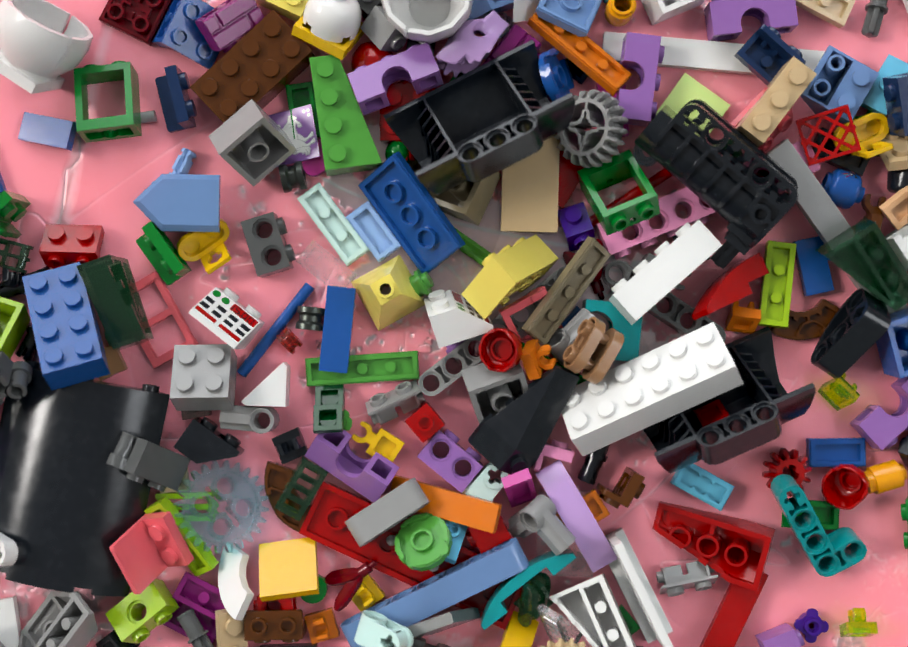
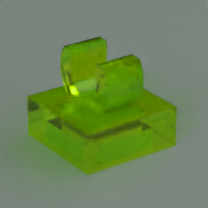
M845 373L837 379L833 378L822 384L817 391L836 411L855 403L860 396L856 391L857 385L855 383L850 385L844 379L847 376Z
M852 608V610H848L849 622L839 625L840 637H871L878 634L877 622H866L865 608Z

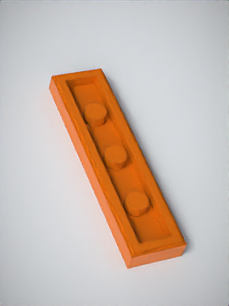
M536 13L529 18L527 25L612 96L632 76L631 72L588 36L579 37L539 18Z
M395 475L390 492L410 480V478ZM417 481L430 503L417 512L429 513L444 520L489 533H496L502 504Z

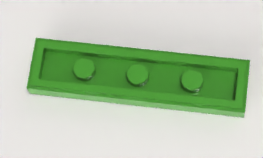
M418 351L350 355L348 373L319 371L320 357L305 358L307 387L420 378Z

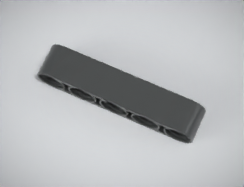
M613 261L603 268L601 278L608 287L612 288L618 282L613 281L609 277L611 267H618L622 271V279L625 278L627 281L636 274L632 271L634 268L625 262ZM670 292L664 297L669 303V309L666 313L660 312L656 305L648 311L649 314L683 336L714 322L707 316H703L693 320L690 328H684L680 323V318L684 313L691 316L694 308ZM714 322L723 342H725L726 333L724 329Z

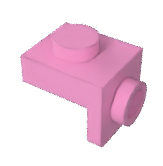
M552 439L551 444H545L532 469L537 472L540 471L543 456L572 463L574 451L568 449V443Z

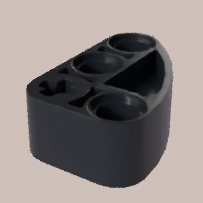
M863 288L857 289L844 302L829 322L812 353L811 363L833 378L841 377L888 330L891 318L886 304Z

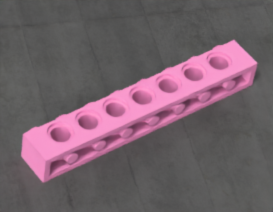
M801 140L793 143L792 145L808 166L803 146H801ZM808 144L809 157L813 158L815 153L812 146ZM749 162L744 163L746 167H749ZM819 163L808 166L812 173L821 169ZM759 167L754 170V173H760L764 177L769 174V171L764 167ZM775 177V179H774V182H775V183H778V182H779V180L777 179V177ZM686 187L658 199L660 214L656 216L662 222L660 229H653L649 225V220H644L631 226L635 229L636 236L634 240H627L623 236L622 231L607 236L600 223L596 224L594 228L598 238L603 242L604 248L611 256L614 255L615 259H619L631 254V247L639 244L642 249L658 243L656 237L666 234L667 238L673 237L687 222L693 225L696 221L700 220L704 224L710 221L708 216L717 212L712 208L705 207L701 199ZM680 204L686 207L687 217L685 219L679 218L676 215V205Z

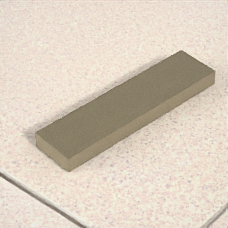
M587 237L549 289L546 296H544L521 329L533 339H538L540 345H546L611 256L595 238Z

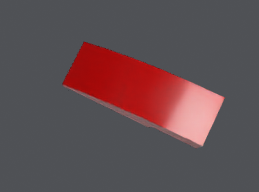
M760 253L739 262L721 274L707 288L691 315L693 320H697L753 294L748 283L769 273Z

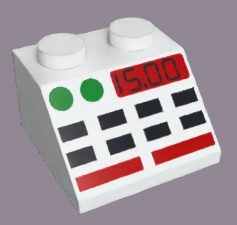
M215 287L189 311L191 316L233 349H245L265 324L259 319L262 314L249 304L245 308L238 302L240 297L228 287L224 290Z
M436 290L431 292L428 297L423 298L439 348L485 334L489 330L494 329L490 317L484 320L462 295L452 290Z

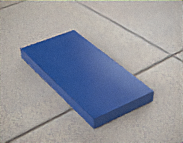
M400 152L394 153L358 185L421 273L425 271L430 273L466 244L425 186L419 182L415 172Z

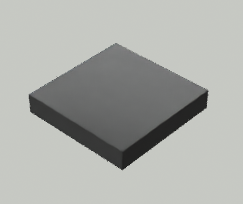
M473 607L450 611L413 624L407 628L412 632L413 638L433 635L481 617L478 608Z

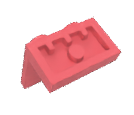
M170 511L144 514L109 548L134 594H141L167 567L188 566L194 560Z

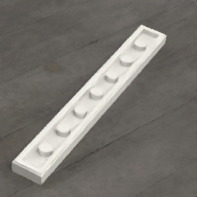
M604 31L602 49L620 63L623 38L626 33ZM661 36L660 46H664L665 50L663 61L658 63V67L755 75L734 56L744 44ZM798 49L803 55L802 58L806 61L805 65L814 71L825 51Z

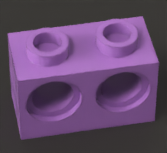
M440 429L428 441L417 457L462 493L482 469L483 464L479 461L482 456L471 447H468L466 450L457 443L460 438L449 429H446L444 432ZM445 442L449 446L448 454L443 457L435 455L433 452L435 443ZM459 460H467L471 464V470L467 474L461 475L456 472L455 464Z

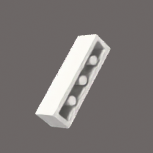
M700 220L696 221L692 226L689 222L684 224L675 233L678 237L670 244L666 240L654 251L657 256L652 261L648 262L644 259L632 270L636 275L629 281L625 278L621 279L611 288L614 294L609 298V301L631 325L722 246Z

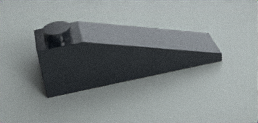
M555 365L554 368L542 374L540 379L530 383L528 390L517 399L512 397L505 402L506 407L496 415L491 413L485 417L469 437V443L502 472L513 474L526 468L530 469L539 458L580 378L579 375Z

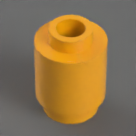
M608 0L604 11L607 22L616 27L626 25L636 10V1Z
M894 459L867 467L866 471H864L870 482L868 494L875 493L878 495L903 487L907 479L905 467L901 463L898 464Z

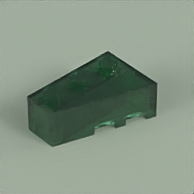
M864 218L816 249L823 257L893 310H897L908 303V273L876 222Z
M106 255L76 266L104 327L106 341L112 346L113 350H123L154 339L128 259Z

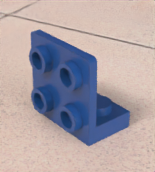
M172 0L152 42L162 48H171L206 69H210L214 65L220 51H213L210 48L204 35L197 27L195 20L213 10L214 7L202 0Z

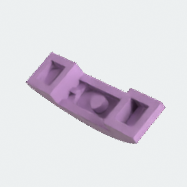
M557 460L536 472L535 475L549 499L555 504L565 526L576 538L575 543L591 571L594 573L618 559L562 462Z

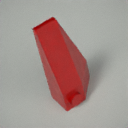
M662 501L658 504L652 528L680 549L684 548L694 555L700 563L705 566L708 565L721 574L720 577L727 582L756 592L761 582L776 530L748 520Z

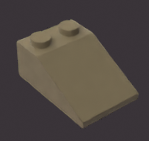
M416 159L409 163L414 172L422 169ZM497 172L478 182L467 180L440 195L433 193L428 188L426 189L444 213L479 226L501 178V174Z

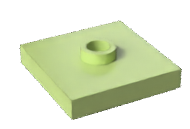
M684 73L659 107L656 115L665 105L677 114L687 102L693 99H701L722 117L731 105L690 75ZM694 110L690 113L689 118L693 120L698 116L699 112ZM706 119L704 124H701L699 127L704 130L710 120Z

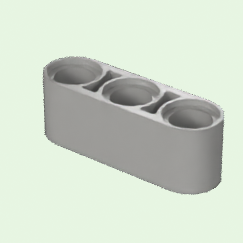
M414 477L349 518L345 524L359 547H362L426 506L430 501Z

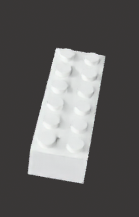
M714 322L609 370L605 377L597 384L585 381L576 385L562 411V416L571 441L581 455L585 456L744 383Z

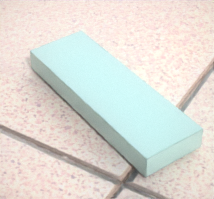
M320 182L297 198L347 267L370 251Z

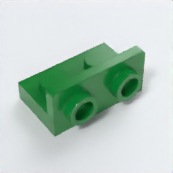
M6 190L0 194V236L18 239L22 235L11 222H17L27 213L26 208L31 203L23 195Z
M151 221L142 227L145 234L139 237L136 243L166 285H172L191 271V268L179 256L177 249L164 231H161Z

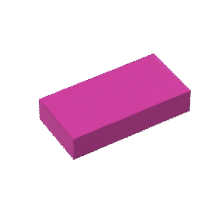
M528 468L501 478L511 508L529 502L537 496Z

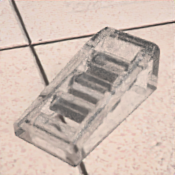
M543 604L538 606L537 611L552 642L557 643L558 638H562L564 642L574 638V643L577 644L583 634L571 622Z

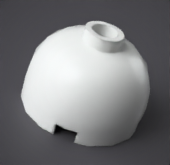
M308 0L303 13V22L305 25L307 22L312 27L311 33L323 40L335 43H342L343 38L350 37V40H353L358 34L361 24L360 4L357 0Z

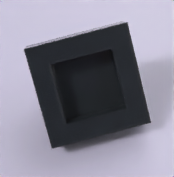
M299 427L272 438L282 465L304 456L308 451Z

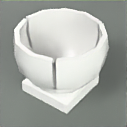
M2 0L0 2V74L30 94L61 89L65 79L60 75L73 70L80 64L90 49L93 35L89 28L75 16H71L68 27L64 34H62L71 13L48 1Z
M381 0L388 22L410 40L418 41L420 45L426 42L430 45L453 36L466 20L470 18L473 0Z

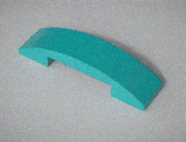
M565 549L558 556L553 551L529 560L530 565L525 570L503 580L493 592L480 618L483 629H487L507 613V607L503 600L541 570L547 567L554 576L576 559L572 550Z

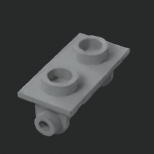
M415 379L411 382L404 381L398 384L395 389L385 394L378 393L372 396L369 401L365 402L368 416L371 417L373 424L380 423L382 425L399 417L395 407L400 406L403 414L421 407V403L425 402V398Z
M695 561L686 563L688 574L683 575L680 564L661 568V571L656 572L658 583H664L659 593H667L668 597H674L684 594L685 589L695 588L696 591H703L712 588V584L718 579V574L711 576L710 573L714 572L711 567Z

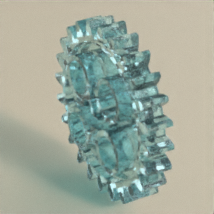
M217 460L212 461L211 470L206 464L200 466L202 474L195 470L191 471L193 481L184 479L182 482L187 489L177 491V494L182 496L183 500L174 502V505L182 507V511L174 516L184 520L178 528H188L189 531L185 534V539L192 536L196 537L193 543L194 547L204 542L205 552H208L212 545L214 546L215 554H220L223 546L227 553H232L233 544L238 549H243V539L252 543L254 540L250 533L260 534L262 531L257 524L267 522L265 518L260 516L262 512L269 511V508L262 506V502L269 499V497L260 496L259 493L265 488V485H255L259 478L258 475L251 478L248 477L251 468L248 467L242 472L239 471V462L230 468L229 460H225L222 467H219ZM220 479H226L230 483V491L227 494H222L217 488ZM205 487L211 489L219 502H227L225 510L239 522L238 527L233 524L226 512H218L216 510L219 504L205 491ZM199 497L205 498L208 502V510L205 513H199L195 508V501ZM240 500L245 501L248 505V512L245 516L239 515L236 511V504ZM218 519L223 520L227 526L226 532L223 535L216 534L213 528L215 521Z

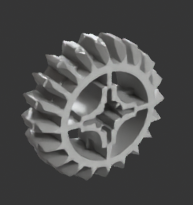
M595 89L589 90V92L585 90L580 91L579 96L574 95L576 103L569 127L554 136V138L560 139L561 142L557 148L560 151H564L563 157L571 160V163L574 165H581L584 168L602 167L603 162H612L611 155L616 156L620 154L617 148L618 145L626 144L622 140V135L629 132L623 128V125L629 120L622 116L626 110L619 106L620 101L617 98L611 97L609 93L600 92Z

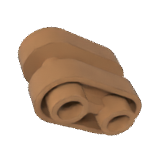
M596 317L582 321L578 327L576 339L573 344L566 348L563 354L564 367L574 373H579L583 369L582 377L592 384L599 383L605 377L624 343V335L614 328H610L605 332L606 324Z

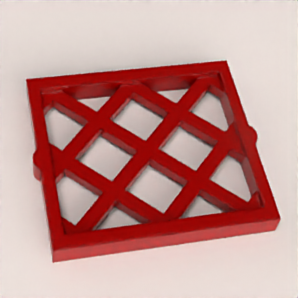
M848 104L795 121L808 166L861 150L855 130L856 126L853 123ZM840 111L835 120L826 116ZM843 112L848 116V126L838 122ZM819 118L815 126L806 122ZM823 119L833 123L828 133L818 128ZM803 125L812 129L808 139L803 137L801 130ZM836 125L845 129L841 139L831 135ZM815 132L825 136L821 145L811 141ZM849 132L853 133L854 146L844 141ZM828 138L838 142L833 152L824 148ZM808 144L818 149L813 158L809 157ZM841 145L850 148V150L837 153ZM821 151L831 155L817 159Z

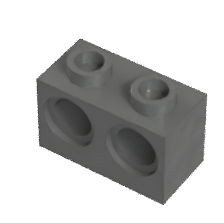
M270 212L240 222L258 277L264 278L294 268L292 261L296 260L292 245L286 244L283 235L287 233L283 217L278 218L277 214ZM264 224H271L273 228L272 234L268 238H261L259 230ZM278 250L281 254L280 262L276 265H270L268 262L269 253Z

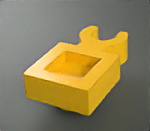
M361 421L360 425L367 430V434L365 437H359L354 433L352 435L353 440L358 443H368L370 446L366 453L373 456L375 452H378L393 462L405 442L382 427L376 434L368 422Z

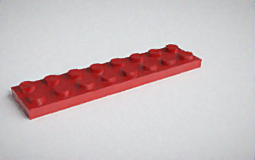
M325 480L322 482L299 531V534L363 564L375 560L377 565L373 567L374 569L410 586H415L480 554L462 545L455 564L443 561L435 572L410 569L399 559L395 551V545L390 546L386 542L389 535L396 536V533H399L400 526L405 520L368 544L359 547L345 522L371 505L372 502ZM502 581L453 606L459 609L476 607L481 617L488 600ZM527 582L503 600L507 607V613L494 622V625L504 630L506 629Z

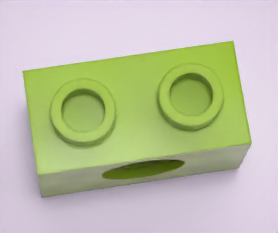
M155 579L141 594L131 592L105 615L121 642L138 644L146 640L150 636V631L156 626L168 622L173 616L172 613L180 607L175 599L172 598V594L163 580ZM146 607V615L142 619V611Z

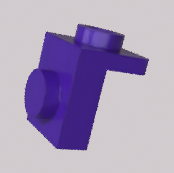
M584 202L558 210V218L566 237L569 251L579 250L588 236L595 238L594 228Z

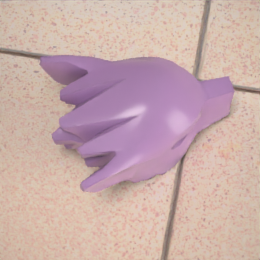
M494 10L484 19L466 20L459 30L448 38L445 46L435 56L438 68L444 71V75L453 72V77L457 78L461 72L466 74L479 67L482 60L489 57L497 40L509 24ZM479 33L483 35V37L475 36L474 34Z

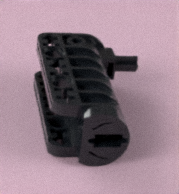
M701 99L690 100L677 114L665 105L634 141L636 145L728 222L726 227L728 231L724 237L726 242L711 257L715 264L722 269L739 252L745 255L750 248L759 243L797 201L798 184L796 179ZM697 110L699 112L698 116L693 120L690 119V113ZM706 119H709L710 121L707 123L704 130H702L699 126L701 124H704ZM718 128L723 132L724 137L722 139H714L710 136L709 130ZM729 138H731L734 143H732L731 145L728 144L727 148L725 149V145L727 144ZM740 149L745 151L744 155L740 154L737 157L733 155L734 151L738 152ZM748 161L750 163L749 167H746L743 163ZM764 167L769 171V174L760 177L754 173V170ZM775 177L780 180L778 183L774 182ZM779 188L783 191L787 188L791 190L789 194L787 192L779 194L777 191Z

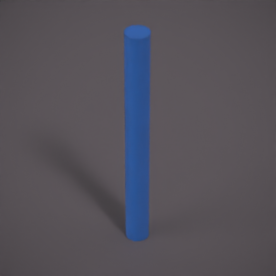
M306 282L238 368L237 372L245 378L296 314L297 306H302L314 291L311 285Z

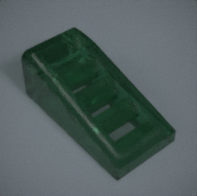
M302 456L274 508L300 521L328 472L307 457ZM307 468L316 473V478L314 479L304 473V469ZM301 478L312 484L310 489L297 482L298 479ZM294 488L305 494V498L302 499L291 493L292 489ZM288 498L301 506L297 510L285 503L286 499Z

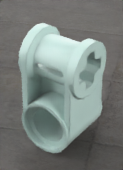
M491 462L487 463L462 493L493 501L498 492L504 487L501 479L495 478L493 481L490 480V470L495 472L498 469ZM500 472L501 478L508 476V473Z
M364 610L361 614L354 641L363 647H412L414 638L412 632L407 627L388 619L381 613Z

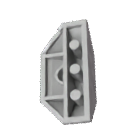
M53 590L21 631L18 647H86L98 632L94 613L79 592L69 593Z

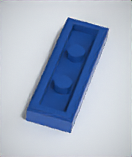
M327 286L319 371L348 373L356 288Z

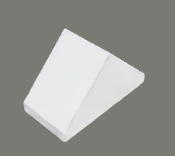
M287 362L281 363L241 402L245 406H289L291 366Z

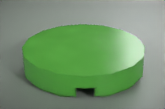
M429 513L413 515L403 522L399 533H396L394 539L395 551L402 563L413 570L426 571L434 569L443 563L452 547V534L444 520Z

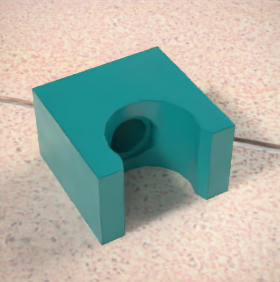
M583 300L582 308L589 310L591 313L600 314L606 319L609 329L614 328L624 335V343L615 360L628 362L639 357L642 317L631 325L611 302Z

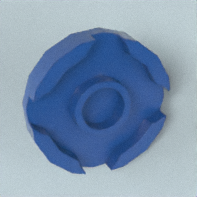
M554 48L542 52L539 55L538 61L539 72L546 95L550 97L552 102L569 94L570 89L574 88V81L565 59L559 61L556 56L559 51Z

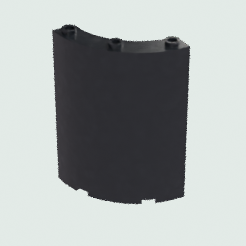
M24 360L33 368L32 380L27 386V394L25 397L22 395L21 399L11 398L7 394L0 420V532L14 540L18 547V557L14 565L0 567V572L6 573V580L44 589L72 593L74 588L77 587L92 589L91 595L126 597L129 595L130 586L109 548L145 514L144 510L147 508L151 489L148 486L150 480L144 479L141 484L125 478L128 472L106 464L110 453H114L122 431L160 445L170 395L159 392L160 387L156 385L143 384L142 388L94 379L51 390L42 375L40 362Z

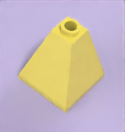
M400 255L351 282L378 331L425 305L424 296H419L413 289L409 277L412 275ZM390 285L391 292L388 295L381 294L382 288Z

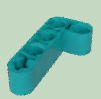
M781 474L772 480L771 492L806 557L819 575L823 577L833 576L864 559L867 553L866 545L853 529L842 527L826 534L807 496L792 476ZM790 492L793 497L788 499L786 493Z

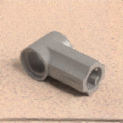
M582 308L563 328H558L546 344L551 345L550 353L561 366H564V351L569 345L573 344L578 335V327L582 321L595 317L585 308Z
M234 405V410H221L219 417L220 429L252 431L259 434L276 429L280 421L278 412L272 407ZM262 412L270 417V424L267 428L259 423L258 418Z

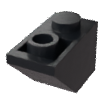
M207 417L193 419L174 445L175 449L196 464L237 457L245 450L239 446L241 444L239 439L229 433L225 436L217 430L218 425Z

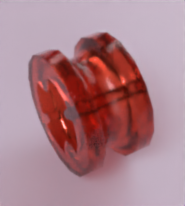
M285 326L283 334H277L276 338L290 353L294 354L296 352L295 348L297 346L301 347L303 343Z

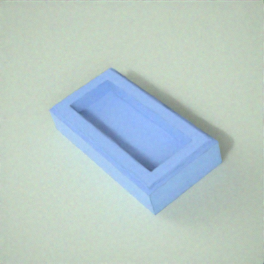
M369 201L346 216V219L379 263L402 247Z

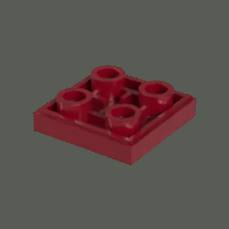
M108 0L98 20L140 42L152 46V41L172 0Z

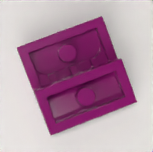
M186 571L172 596L180 608L173 612L172 618L163 625L188 637L176 618L193 608L204 630L208 629L209 633L207 635L213 644L216 639L215 611L225 609L220 597L219 588Z

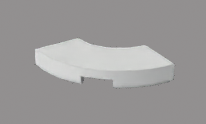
M226 542L218 568L219 593L223 605L230 616L235 620L242 621L254 596L246 579V566L250 555L236 545Z

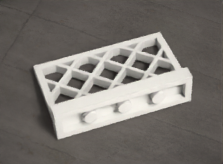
M621 527L605 535L618 558L608 565L648 644L658 640L662 647H674L668 636L669 633L673 632V629L623 528Z

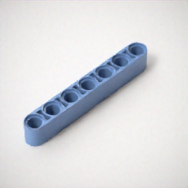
M512 538L366 610L381 613L388 619L408 627L522 572L530 563L518 539ZM362 612L351 616L340 624L350 647H363L354 641Z

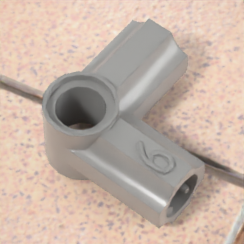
M540 494L536 496L527 506L508 519V531L514 538L521 537L524 539L531 533H537L556 556L567 549L576 539L555 515L557 512L555 504L545 495Z

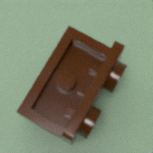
M626 466L613 491L600 483L597 484L596 488L601 492L600 498L617 509L620 504L628 508L633 498L638 499L645 488V484L642 482L645 477Z
M301 609L247 610L244 616L245 641L268 643L271 640H282L285 643H293L303 639L307 632L306 621L303 620V611Z

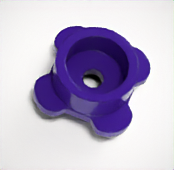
M814 608L808 609L794 622L795 629L801 631L805 635V640L809 643H814L817 640V636L822 632H827L829 629L828 623L818 616V611ZM810 623L814 624L813 628H809Z

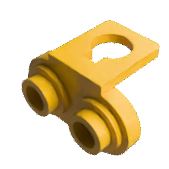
M874 112L853 120L861 150L851 153V155L871 158L894 148L892 143L881 141L889 132L885 115ZM838 127L833 136L841 139L845 129ZM849 132L844 141L854 146L853 133ZM833 140L834 145L837 146L838 142ZM841 145L839 150L844 152L850 150V148Z
M220 218V232H188L182 236L177 243L179 256L189 262L201 259L208 274L232 259L224 243L230 234L227 223ZM214 254H222L217 262L210 264Z

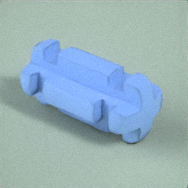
M182 148V154L177 156L172 166L173 172H169V174H188L193 164L192 159H196V154L187 148Z

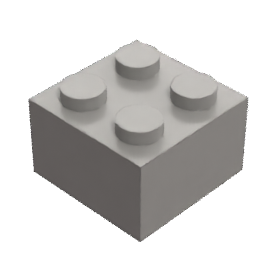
M253 99L208 136L218 154L253 187L296 151L286 133Z
M228 344L174 345L169 398L177 411L234 410L238 358L231 346Z
M520 362L511 370L503 373L488 370L484 363L461 370L479 424L489 414L496 415L506 407L505 402L512 397L517 399L528 390L527 380Z

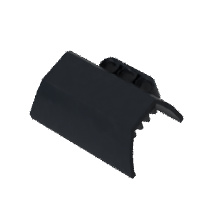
M533 39L384 115L388 126L420 164L422 169L415 172L419 182L433 193L440 195L467 180L472 182L481 181L536 153L542 148L545 140L565 131L569 127L576 103L574 95L569 93L550 103L541 80L537 48Z
M765 327L725 345L740 374L743 385L643 429L656 449L654 455L657 462L668 473L678 471L700 460L709 465H717L775 440L782 433V424L804 415L809 409L816 394V388L811 383L790 393L786 392L779 381L772 333L769 327ZM719 399L729 413V416L702 428L696 420L693 410Z

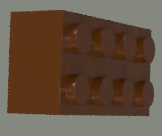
M272 10L190 88L224 123L251 99L263 109L286 88L285 85H289L310 65L309 58L315 57V55L303 40L291 34V27Z

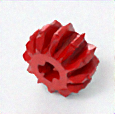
M780 448L779 455L771 452L769 455L773 461L763 462V465L769 468V471L762 473V477L770 478L766 486L770 488L772 480L776 476L783 474V469L787 468L791 471L790 476L795 479L804 491L801 483L811 482L810 478L805 477V473L812 471V467L804 466L808 458L803 455L799 456V451L796 449L788 452L786 448ZM790 492L786 493L788 496H792Z

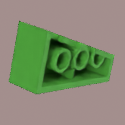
M332 55L310 57L326 176L376 170L382 165V161L340 59Z

